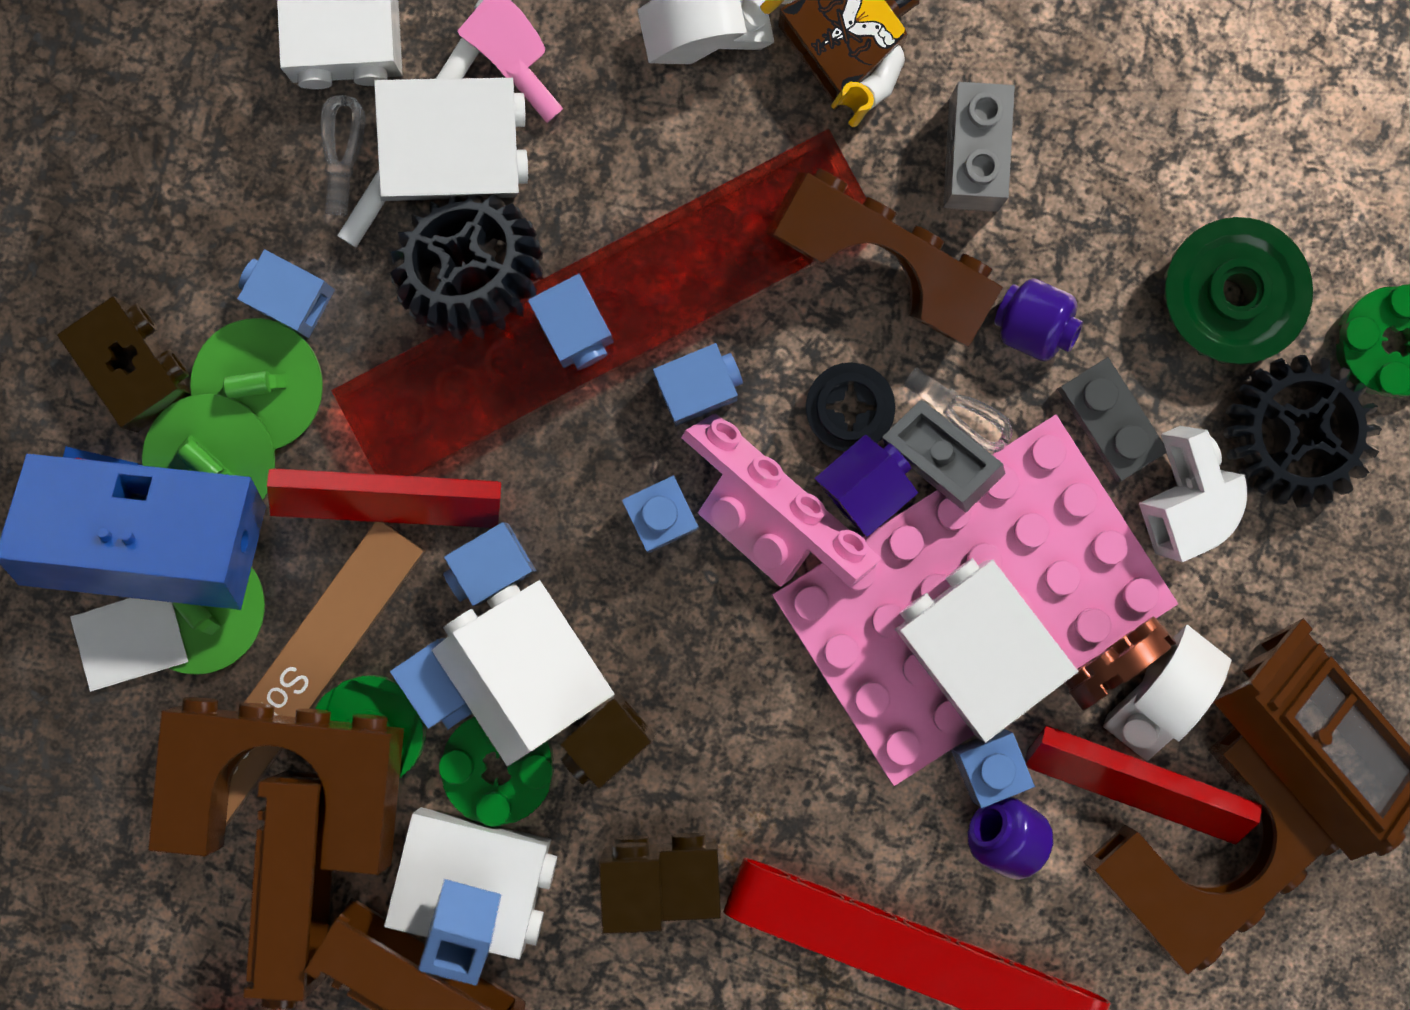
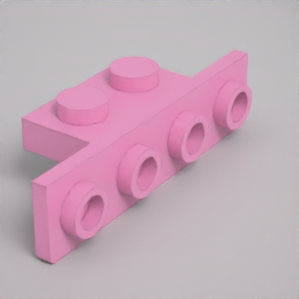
M712 414L685 430L681 438L723 474L698 514L780 587L792 579L810 552L850 587L867 575L879 563V555L868 547L867 542L862 536L845 527L825 509V506L817 497L805 492L789 478L776 461L764 456L741 436L740 431L732 423L723 420L716 414Z

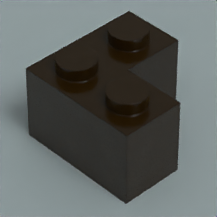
M705 833L671 835V844L650 845L649 836L645 835L616 837L614 845L604 848L599 861L602 934L662 931L663 921L721 919L717 841L706 842Z

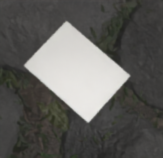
M128 598L70 616L90 692L188 662L172 602Z

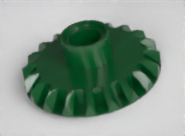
M1224 218L1208 223L1194 231L1174 252L1169 268L1164 275L1166 284L1163 300L1167 303L1169 311L1168 321L1175 325L1180 333L1181 340L1195 348L1198 355L1210 357L1219 363L1245 365L1262 361L1278 354L1300 334L1307 322L1313 302V282L1310 268L1299 247L1280 229L1252 218ZM1225 281L1235 282L1242 288L1244 292L1242 306L1232 305L1226 300L1223 291Z

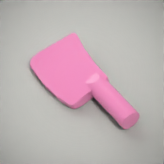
M483 0L458 29L460 37L477 48L506 78H513V84L521 93H524V97L544 121L548 123L563 108L529 68L545 53V47L538 33L524 13L511 0Z

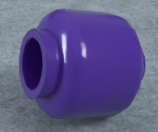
M1032 278L1020 287L1013 284L1009 288L999 306L994 324L1001 327L1000 338L1004 344L1039 361L1046 362L1052 359L1060 349L1067 352L1071 351L1079 337L1084 322L1075 318L1078 307L1073 295L1041 280Z
M1009 797L984 808H978L968 828V846L972 856L983 866L1003 877L1020 880L1037 873L1049 859L1053 847V830L1047 818L1040 812L1017 798Z

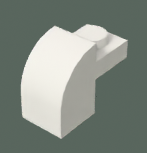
M651 0L637 9L648 63L693 64L718 49H764L774 43L769 14L763 13L760 9V5L765 0Z
M1178 426L1161 434L1177 486L1140 502L1139 506L1155 554L1184 562L1219 546L1231 536L1239 525L1245 511L1247 484L1245 475L1220 470L1219 465L1222 462L1221 451L1216 441L1209 435L1208 430Z
M1188 625L1183 627L1173 637L1176 644L1171 646L1170 650L1148 666L1143 681L1107 714L1103 724L1105 729L1146 761L1150 760L1173 738L1179 742L1197 724L1220 692L1232 659Z

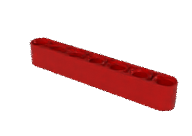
M743 858L723 910L725 915L742 924L962 1010H1109L1111 1002L1106 998L1080 986L749 858Z

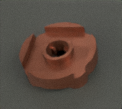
M1153 616L1108 647L1096 659L1089 661L1079 668V672L1068 679L1065 684L1070 689L1069 693L1080 708L1085 710L1106 697L1108 689L1112 690L1121 683H1126L1170 650L1171 646L1176 644V642L1165 627Z

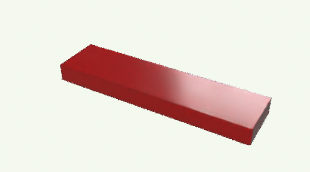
M272 468L268 472L267 493L270 516L493 528L499 524L501 482Z
M1050 726L1044 727L1026 753L1025 763L1028 769L1235 845L1260 822L1262 805L1257 802Z

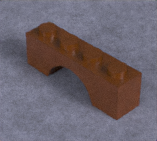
M818 168L814 176L808 172L798 173L765 233L811 260L822 263L838 251L852 245L871 243L883 248L895 257L906 274L910 288L908 315L948 339L969 347L1003 286L988 278L992 269L964 253L959 261L941 251L945 243L943 239L920 226L915 225L910 233L893 223L897 213L884 204L870 197H867L863 204L844 194L848 184L823 169Z

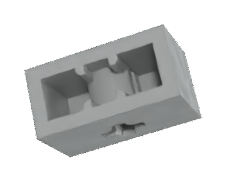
M973 82L957 83L949 99L943 208L998 212L1009 198L1015 85Z

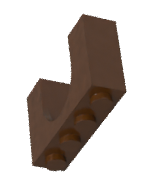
M200 697L183 698L181 706L161 711L148 851L206 857L223 848L229 789L236 767L255 747L277 746L291 750L303 757L314 768L323 785L326 811L320 869L379 875L391 865L404 728L387 726V717L369 714L353 715L352 723L330 721L331 712L320 709H296L295 717L274 715L275 706L261 703H240L239 711L218 709V700Z
M1235 727L1229 730L1208 751L1241 786L1250 799L1262 805L1258 847L1251 862L1240 874L1229 881L1212 886H1198L1185 883L1172 871L1138 831L1126 825L1084 861L1085 865L1172 963L1187 975L1194 969L1201 971L1212 965L1223 952L1221 945L1237 930L1242 933L1255 926L1265 914L1263 907L1279 892L1287 894L1297 888L1307 877L1308 872L1305 869L1321 854L1328 856L1340 849Z

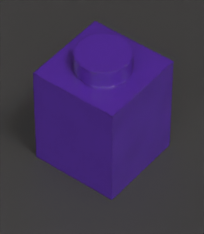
M866 434L814 478L840 513L866 537L872 534L918 494V491L905 475L912 469L905 457L891 443L882 448Z

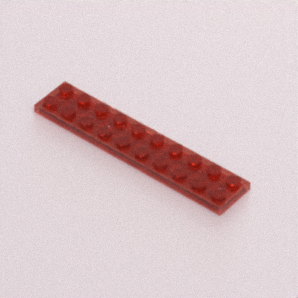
M827 129L534 283L537 289L536 295L580 273L614 343L605 347L608 355L593 365L577 370L573 363L563 368L528 299H521L520 302L524 307L523 317L511 312L504 317L506 320L505 331L496 327L493 323L486 326L484 339L476 336L472 329H469L461 342L457 338H453L448 330L442 337L435 335L332 389L331 391L374 473L416 476L820 263L811 260L766 234L765 231L798 173L808 172L814 176L818 168L823 169L848 184L844 194L861 204L865 202L866 196L830 130Z

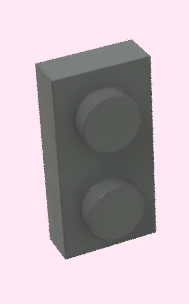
M1109 357L1057 388L1116 482L1123 481L1167 453L1161 438Z
M922 399L882 436L885 446L891 443L905 457L916 473L965 513L1006 474L1001 461Z

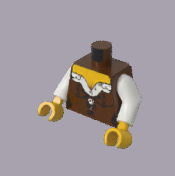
M765 0L760 5L761 11L765 14H770L780 4L786 5L780 9L778 27L833 101L831 107L840 110L844 106H848L853 110L854 115L848 122L851 127L858 126L869 110L892 94L905 62L902 48L907 37L906 29L898 18L917 6L919 0Z

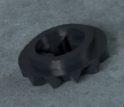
M853 362L837 364L823 371L811 385L805 405L811 431L827 447L844 452L865 434L876 443L881 441L882 436L892 426L896 409L894 394L887 380L875 369ZM848 384H852V393L855 394L857 403L865 404V407H874V410H867L865 413L856 415L855 421L852 424V431H847L848 423H845L844 414L835 412L834 409H826V406H833L835 403L843 402L845 393L848 392Z

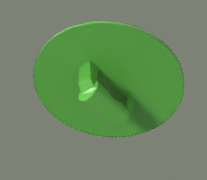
M251 318L239 320L222 327L205 342L194 361L190 389L191 396L197 394H217L234 399L247 406L265 425L271 437L274 450H277L298 439L313 422L322 399L323 380L318 359L302 336L279 322Z
M197 394L174 402L154 420L143 445L142 466L251 477L261 498L264 500L268 494L267 480L269 469L275 468V451L265 425L247 406L222 395Z
M251 567L241 610L172 602L188 662L170 667L169 669L185 674L217 672L238 661L251 648L260 632L265 611L263 588L253 567Z

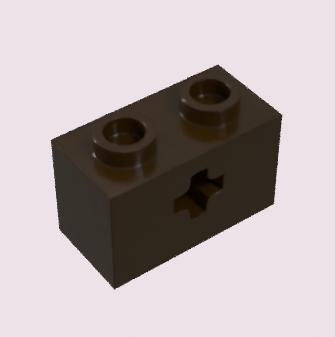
M112 296L58 333L57 336L119 426L138 433L153 423L158 415L168 406L180 399L191 396V391L183 381L189 376V373L171 349L168 348L164 352L161 350L151 335L158 329L144 308L138 303L131 306L121 299ZM130 351L137 354L132 359L136 369L131 373L123 370L129 364L125 354Z
M618 692L560 744L567 752L561 758V761L583 786L591 780L600 789L653 742L655 733Z

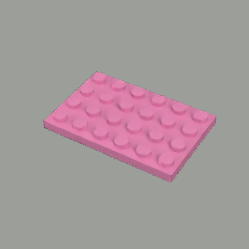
M1057 415L1050 417L992 454L1003 463L1006 474L966 513L940 491L935 490L882 524L868 537L863 536L868 547L879 555L880 561L873 570L852 587L847 585L824 563H821L772 594L777 605L893 786L899 784L974 735L895 631V628L905 621L899 614L904 608L925 593H928L933 600L947 590L950 585L945 578L969 559L973 558L978 565L986 560L995 561L1076 669L1105 652L1108 647L1151 617L1158 618L1178 605L1177 600Z

